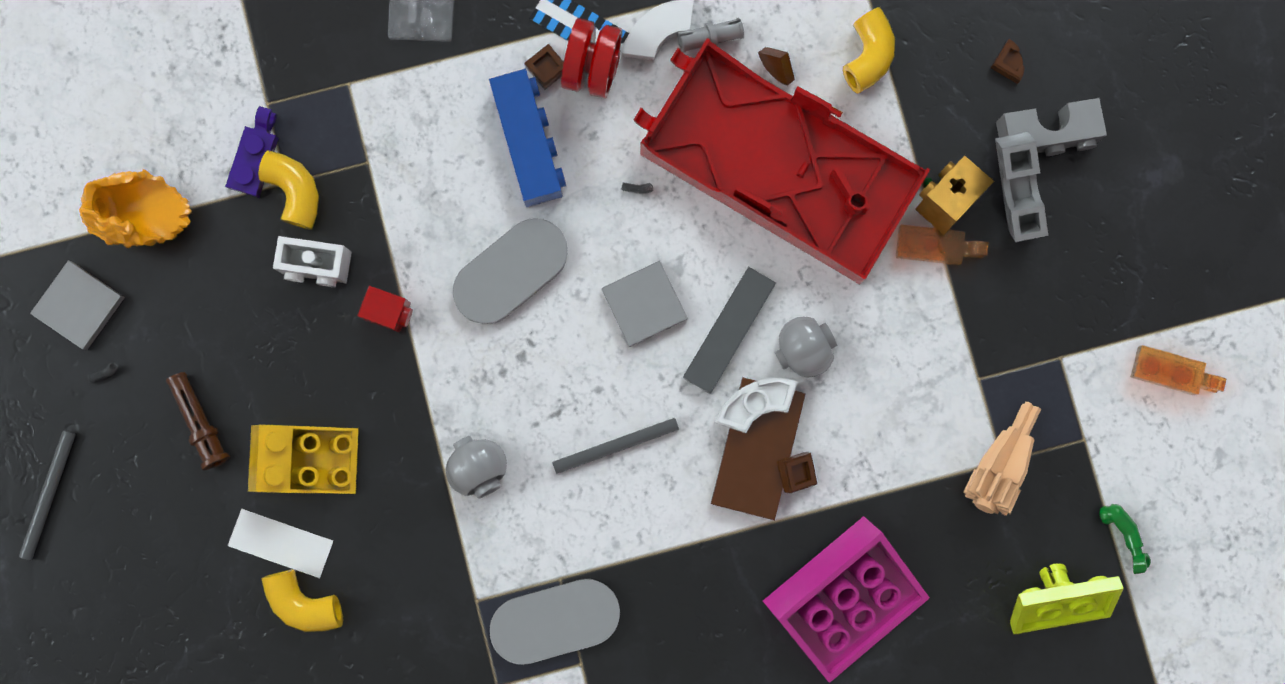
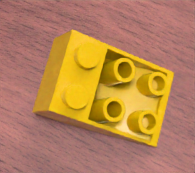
M252 425L248 491L356 494L358 428Z

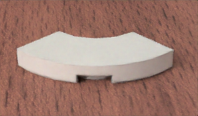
M694 0L666 2L644 14L633 26L627 37L623 57L655 60L658 49L666 40L678 35V32L690 30Z
M769 378L751 383L738 390L726 401L714 423L747 433L752 422L762 414L773 411L788 413L798 381L785 378Z

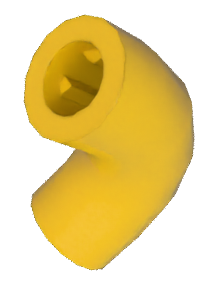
M880 7L867 12L853 24L862 40L863 51L858 58L843 66V75L850 88L857 94L878 82L887 73L894 58L895 36L887 17Z
M268 150L260 162L259 180L276 185L285 192L286 203L281 216L283 222L312 230L317 216L319 201L313 176L302 163L284 154Z
M295 569L274 573L261 578L265 596L273 613L286 625L304 632L328 631L342 627L343 614L338 597L336 595L318 599L306 597L298 586Z

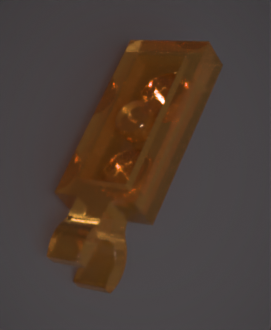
M901 224L898 230L896 258L961 265L963 256L983 259L984 256H987L989 243L983 241H964L965 232L948 230L943 235L936 228Z
M1144 345L1138 346L1130 376L1134 379L1190 395H1198L1200 388L1213 393H1217V391L1223 392L1227 380L1220 376L1204 373L1206 367L1204 362Z

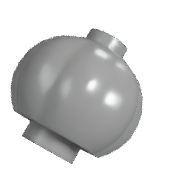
M803 316L790 320L781 329L779 334L780 350L776 351L775 354L783 369L790 367L799 376L816 377L829 369L834 360L831 349L838 345L826 323L819 326L814 318Z
M471 436L464 437L454 443L455 451L449 457L446 464V477L451 488L465 496L476 494L478 499L498 490L501 487L499 480L505 475L507 467L506 456L501 447L490 440H473Z

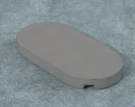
M538 218L527 219L516 224L458 273L453 284V298L458 310L470 321L481 324L497 323L509 316L563 270L568 253L567 242L561 230L553 223Z
M580 579L518 596L503 603L494 613L490 623L491 643L503 659L521 665L592 647L606 641L616 630L620 618L619 602L615 593L608 586L593 579Z

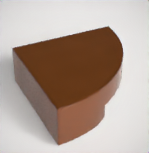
M1011 39L1006 41L991 69L1018 84L1024 75L1025 67L1019 52L1020 49Z
M765 47L758 52L764 67L777 81L788 86L795 80L788 52Z

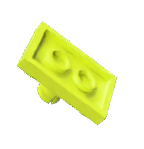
M1064 564L1050 565L1052 573L1049 572L1047 567H1044L1039 572L1046 589L1041 590L1038 587H1034L1018 594L1010 625L1013 634H1020L1110 618L1124 589L1119 576L1111 578L1096 576L1087 582L1074 584L1070 582Z

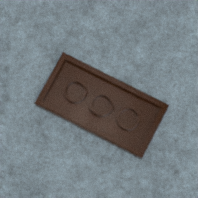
M742 377L739 390L756 381ZM795 391L788 413L773 411L762 414L752 422L747 433L729 428L711 500L712 505L775 521L783 489L778 460L791 456L806 393Z

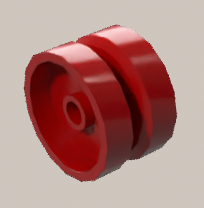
M577 18L572 27L565 53L561 87L579 92L589 74L587 88L590 95L606 99L619 64L622 28L605 25L600 30L595 43L596 27L594 22Z

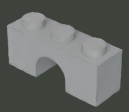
M1099 98L1067 103L1058 111L1060 121L1058 131L1048 130L1040 124L1036 108L1005 113L996 121L999 138L1029 132L1036 141L1037 152H1045L1046 156L1064 153L1066 151L1065 148L1077 147V151L1097 147V142L1107 136Z
M1029 132L995 138L1007 225L1011 236L1015 242L1048 236L1045 205L1040 198L1036 174H1040L1035 139Z

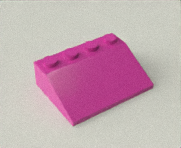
M863 516L765 598L763 602L830 683L930 597L884 534Z

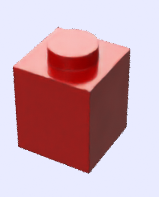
M369 286L357 316L365 321L400 333L402 326L407 327L413 309L409 308L411 302L407 299Z

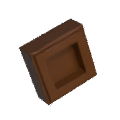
M547 44L528 59L524 65L542 88L546 90L562 77L564 61Z
M803 452L778 460L785 493H793L817 485L810 452Z

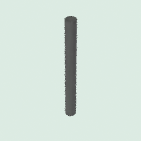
M672 418L561 458L552 463L556 474L672 433L679 430L676 419Z
M62 431L19 557L22 559H33L74 442L75 433Z

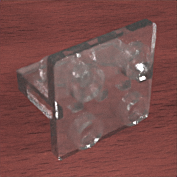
M390 0L388 37L391 40L451 41L454 0Z

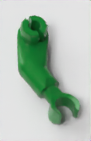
M1118 504L1101 507L1100 517L1104 524L1114 522L1124 536L1126 547L1133 556V573H1145L1151 564V559L1148 553L1142 552L1141 547L1144 546L1137 524L1122 506Z

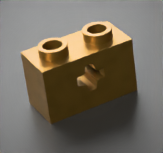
M966 156L956 165L950 161L938 174L941 181L938 184L931 181L919 194L923 200L915 210L943 235L994 182Z

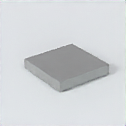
M68 260L30 314L81 349L88 350L125 297L74 262Z
M660 260L601 288L629 347L688 319Z

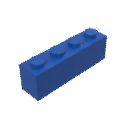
M525 68L490 78V86L525 206L530 207L562 198L561 188L566 186L562 168L555 169L552 157L558 155L553 137L546 139L543 127L549 126L544 107L537 108L534 97L540 96L535 77L529 79Z

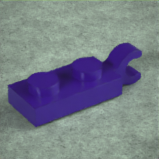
M259 106L255 115L254 129L247 126L244 127L225 185L226 188L260 198L264 182L259 180L258 175L260 162L265 152L268 150L275 151L279 139L276 135L270 134L277 116L276 113H272L271 109Z

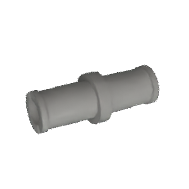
M736 18L735 20L714 25L712 22L704 24V27L678 32V42L681 51L684 53L701 48L707 38L716 46L718 43L744 38V28L741 19Z

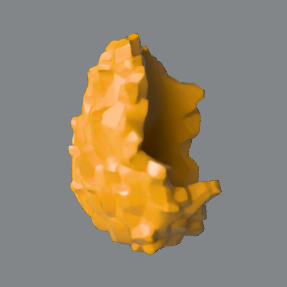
M143 169L141 172L113 173L109 177L88 182L83 190L81 197L82 205L79 212L82 222L87 226L88 233L104 240L107 245L122 244L126 248H131L133 245L153 246L156 242L160 244L166 240H173V238L177 237V234L184 230L183 228L188 227L191 221L188 215L192 213V210L188 204L189 201L183 198L175 187L167 185L163 177H155Z

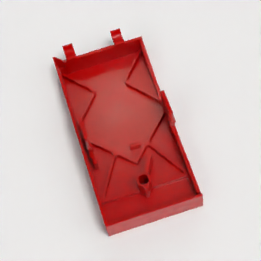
M708 38L695 58L685 55L677 48L670 61L677 68L684 71V74L657 117H653L646 113L643 108H640L633 119L637 125L648 131L646 137L640 142V155L860 285L867 278L930 169L927 168L925 170L834 117L833 115L840 118L843 112L801 87L797 86L792 96L764 80L716 46Z

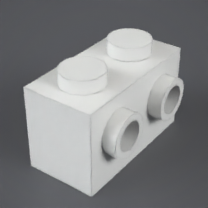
M278 236L273 269L284 274V279L288 281L303 283L305 277L317 279L316 284L336 287L337 282L347 284L352 252L344 245Z

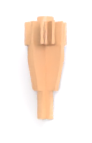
M1030 402L1022 403L1012 427L1009 426L1007 430H1003L981 459L977 469H974L963 492L966 494V498L973 499L972 503L978 509L986 513L998 514L1000 512L1004 515L1011 514L1021 492L1019 487H1021L1028 472L1034 438L1029 435L1041 411L1039 407L1033 406Z

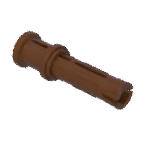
M180 372L167 378L166 383L169 385L179 410L191 432L189 436L190 445L196 447L203 462L201 464L202 470H209L227 462L231 457L229 453L224 452L218 440V429L210 426L200 402L190 385L186 372ZM184 394L186 395V397H187V399H188V401H189V404H190V406H191V408H192V410H193V412H194V414H195L194 416L192 415V413H191V411H190V408H189V406H188V404H187V402H186V400H185V398H184V396H183ZM207 444H209V446H210V449H211V451H212V455H211V453H210V451H209V449H208V447H207Z

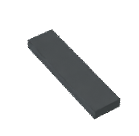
M748 266L683 376L685 380L709 394L712 393L776 282Z

